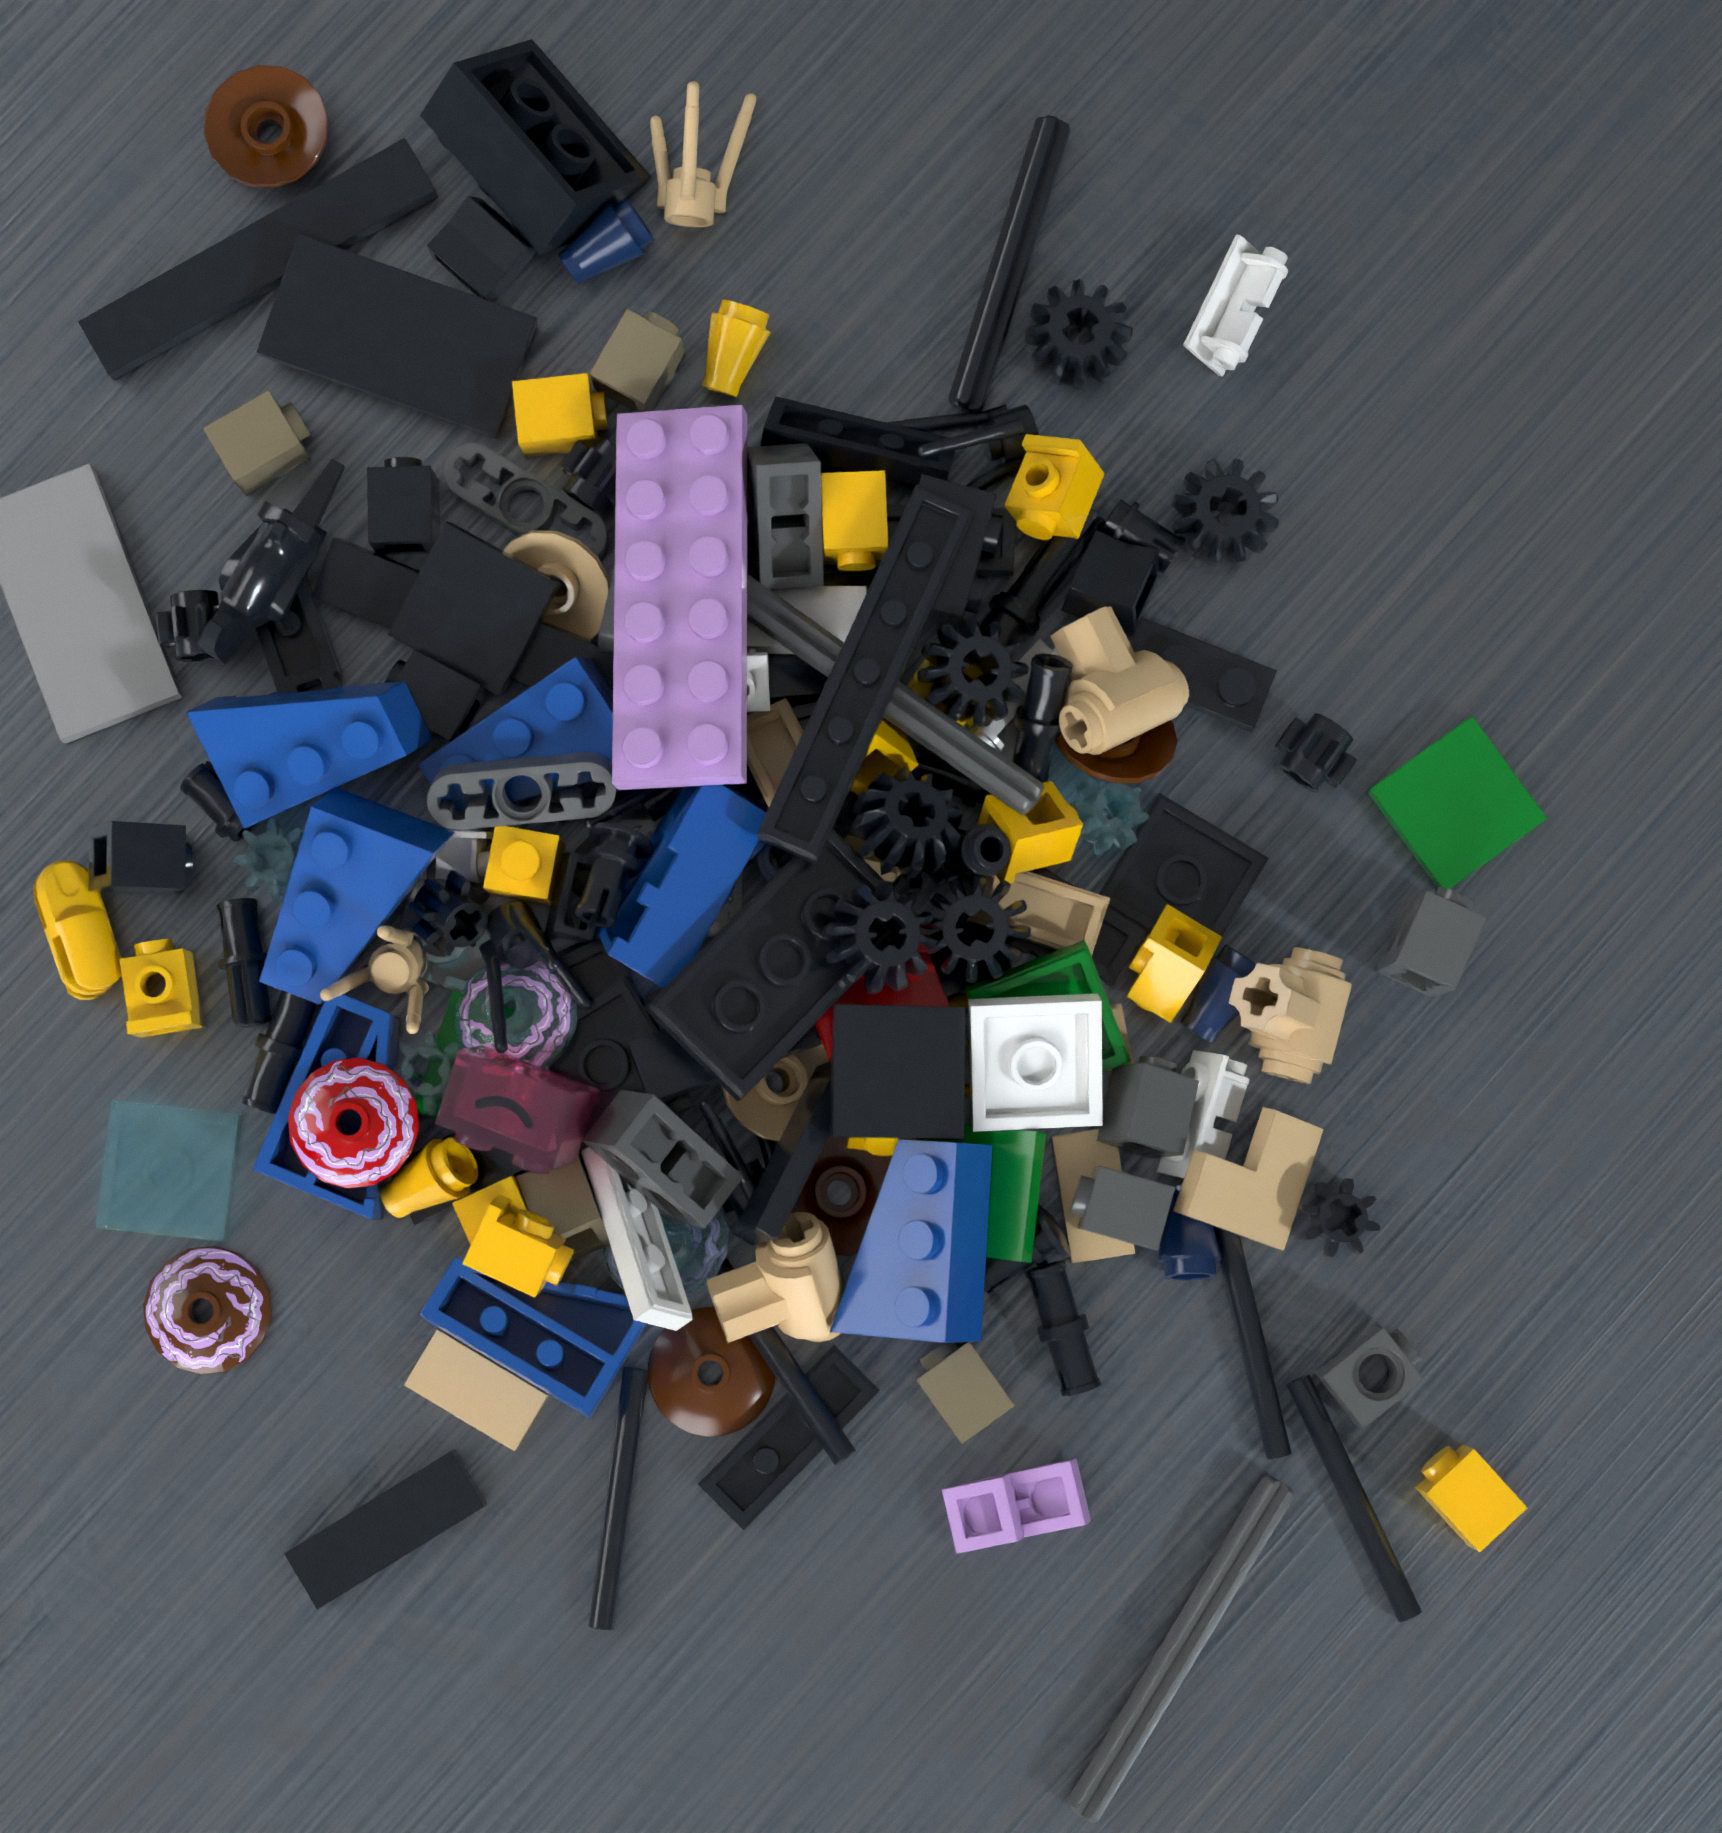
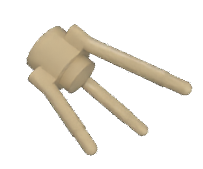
M691 81L687 85L682 167L674 169L673 179H671L662 120L657 115L651 117L652 147L658 181L657 208L664 210V220L666 222L684 227H708L714 224V213L726 212L727 190L757 100L756 95L753 93L746 94L715 184L710 182V171L696 167L699 84L696 81Z
M386 925L378 927L377 935L387 942L373 952L369 964L362 966L359 970L324 988L320 992L321 999L329 1001L370 981L386 993L399 994L406 991L409 994L406 1030L410 1034L417 1033L421 1022L423 996L428 992L429 986L422 979L427 969V956L423 947L413 940L412 928L405 926L402 929H397Z

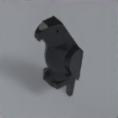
M331 459L293 512L286 508L282 510L266 501L264 502L257 514L262 520L261 525L228 558L220 573L219 585L222 591L220 606L213 618L207 623L202 636L197 642L196 646L198 649L226 664L255 628L270 620L280 622L287 615L328 533L318 526L345 469L343 464Z

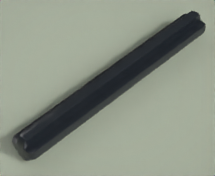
M1046 115V117H1038L1035 120L950 390L949 403L965 412H981L984 409L1069 138V124L1054 116Z

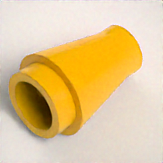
M722 299L718 313L711 312L706 368L702 387L737 398L741 384L771 333L766 330L769 314L741 303Z
M450 1137L445 1140L433 1139L393 1179L381 1186V1200L390 1214L397 1218H403L414 1211L464 1197L468 1194L470 1186L478 1178L476 1160L469 1148L456 1138Z

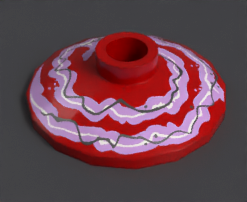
M363 1058L334 1060L312 1072L296 1091L288 1115L290 1143L302 1165L321 1181L344 1188L373 1186L397 1173L412 1154L420 1129L417 1102L405 1080L386 1065ZM347 1110L357 1111L362 1119L361 1128L353 1135H346L339 1127L340 1116Z

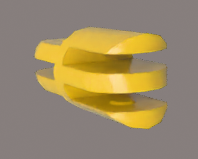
M55 861L46 866L35 880L33 886L34 903L63 984H65L67 992L79 1000H93L104 994L121 977L119 959L122 958L100 892L89 891L88 868L75 861Z

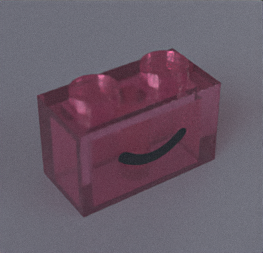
M485 1045L459 1049L435 1124L455 1131L454 1140L461 1145L480 1151H491L493 1146L513 1154L512 1163L517 1167L538 1174H549L550 1169L554 1170L576 1162L599 1089L506 1053L500 1054L495 1049Z

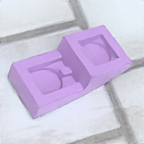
M1076 1458L1021 1469L942 1489L956 1554L1017 1542L1024 1537L1083 1526L1091 1522Z

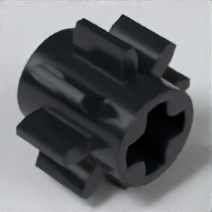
M599 437L589 449L577 441L560 464L564 468L562 471L570 477L562 489L569 497L601 516L609 504L614 508L616 506V445L605 438Z
M188 590L172 594L170 596L171 611L156 612L159 643H164L165 648L175 647L176 660L203 662L216 660L198 649L196 644L202 636L207 623L213 618L220 606L218 592L213 590Z
M1314 713L1307 724L1295 717L1275 744L1277 749L1285 753V756L1278 764V768L1292 781L1311 792L1317 793L1324 782L1337 788L1357 761L1355 757L1346 752L1354 739L1343 727L1321 714Z
M455 870L449 872L446 880L425 879V884L419 889L414 901L410 902L408 906L420 919L411 929L412 933L427 945L432 944L446 956L451 955L454 947H475L477 945L476 942L482 937L487 927L488 915L481 905L487 901L490 896L489 893L475 882L467 880Z
M1350 1178L1343 1179L1337 1194H1332L1324 1182L1315 1183V1191L1319 1199L1314 1205L1303 1204L1299 1205L1297 1209L1303 1214L1310 1215L1312 1225L1301 1235L1303 1240L1315 1239L1318 1236L1326 1240L1324 1256L1327 1257L1335 1256L1338 1251L1339 1242H1346L1348 1248L1355 1254L1362 1253L1363 1246L1358 1237L1364 1231L1380 1230V1225L1368 1220L1366 1208L1374 1204L1377 1200L1376 1197L1365 1196L1358 1199L1353 1196L1354 1182ZM1332 1202L1337 1207L1349 1206L1351 1208L1352 1215L1345 1220L1348 1228L1346 1233L1341 1229H1328L1326 1227L1325 1221L1332 1216V1211L1329 1207V1204Z

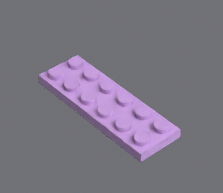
M743 405L617 414L612 784L618 790L747 783V413Z

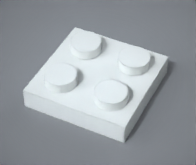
M1098 994L968 999L970 1118L973 1132L1103 1126L1102 1001Z

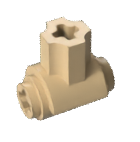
M1105 606L1091 612L1050 636L1059 655L1069 660L1073 665L1072 672L1070 673L1073 681L1066 688L1063 709L1059 715V724L1064 739L1076 752L1092 755L1101 754L1176 718L1188 702V684L1181 670L1174 663L1163 660L1156 653L1147 650L1134 652L1111 606L1107 608Z
M1294 947L1291 958H1284L1282 965L1257 963L1254 970L1248 976L1235 978L1229 1004L1235 1006L1239 1011L1241 1026L1251 1030L1248 1045L1252 1048L1260 1049L1258 1058L1264 1060L1261 1072L1285 1080L1310 1085L1313 1074L1321 1073L1323 1063L1332 1064L1352 987L1351 983L1344 981L1346 974L1340 971L1342 959L1319 951Z
M807 1212L790 1213L778 1239L758 1243L755 1250L756 1262L706 1280L713 1305L728 1343L775 1325L784 1334L811 1342L831 1340L841 1334L830 1332L842 1299L845 1284L828 1227L818 1220L815 1215Z

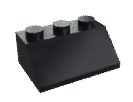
M532 39L454 62L420 114L422 119L438 136L441 144L454 154L477 181L480 189L498 205L516 226L522 238L530 243L540 255L572 243L609 201L614 206L624 198L629 199L651 178V175Z

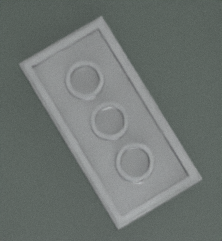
M88 463L0 498V585L60 741L67 744L183 698L163 643L158 641L156 625L95 468Z

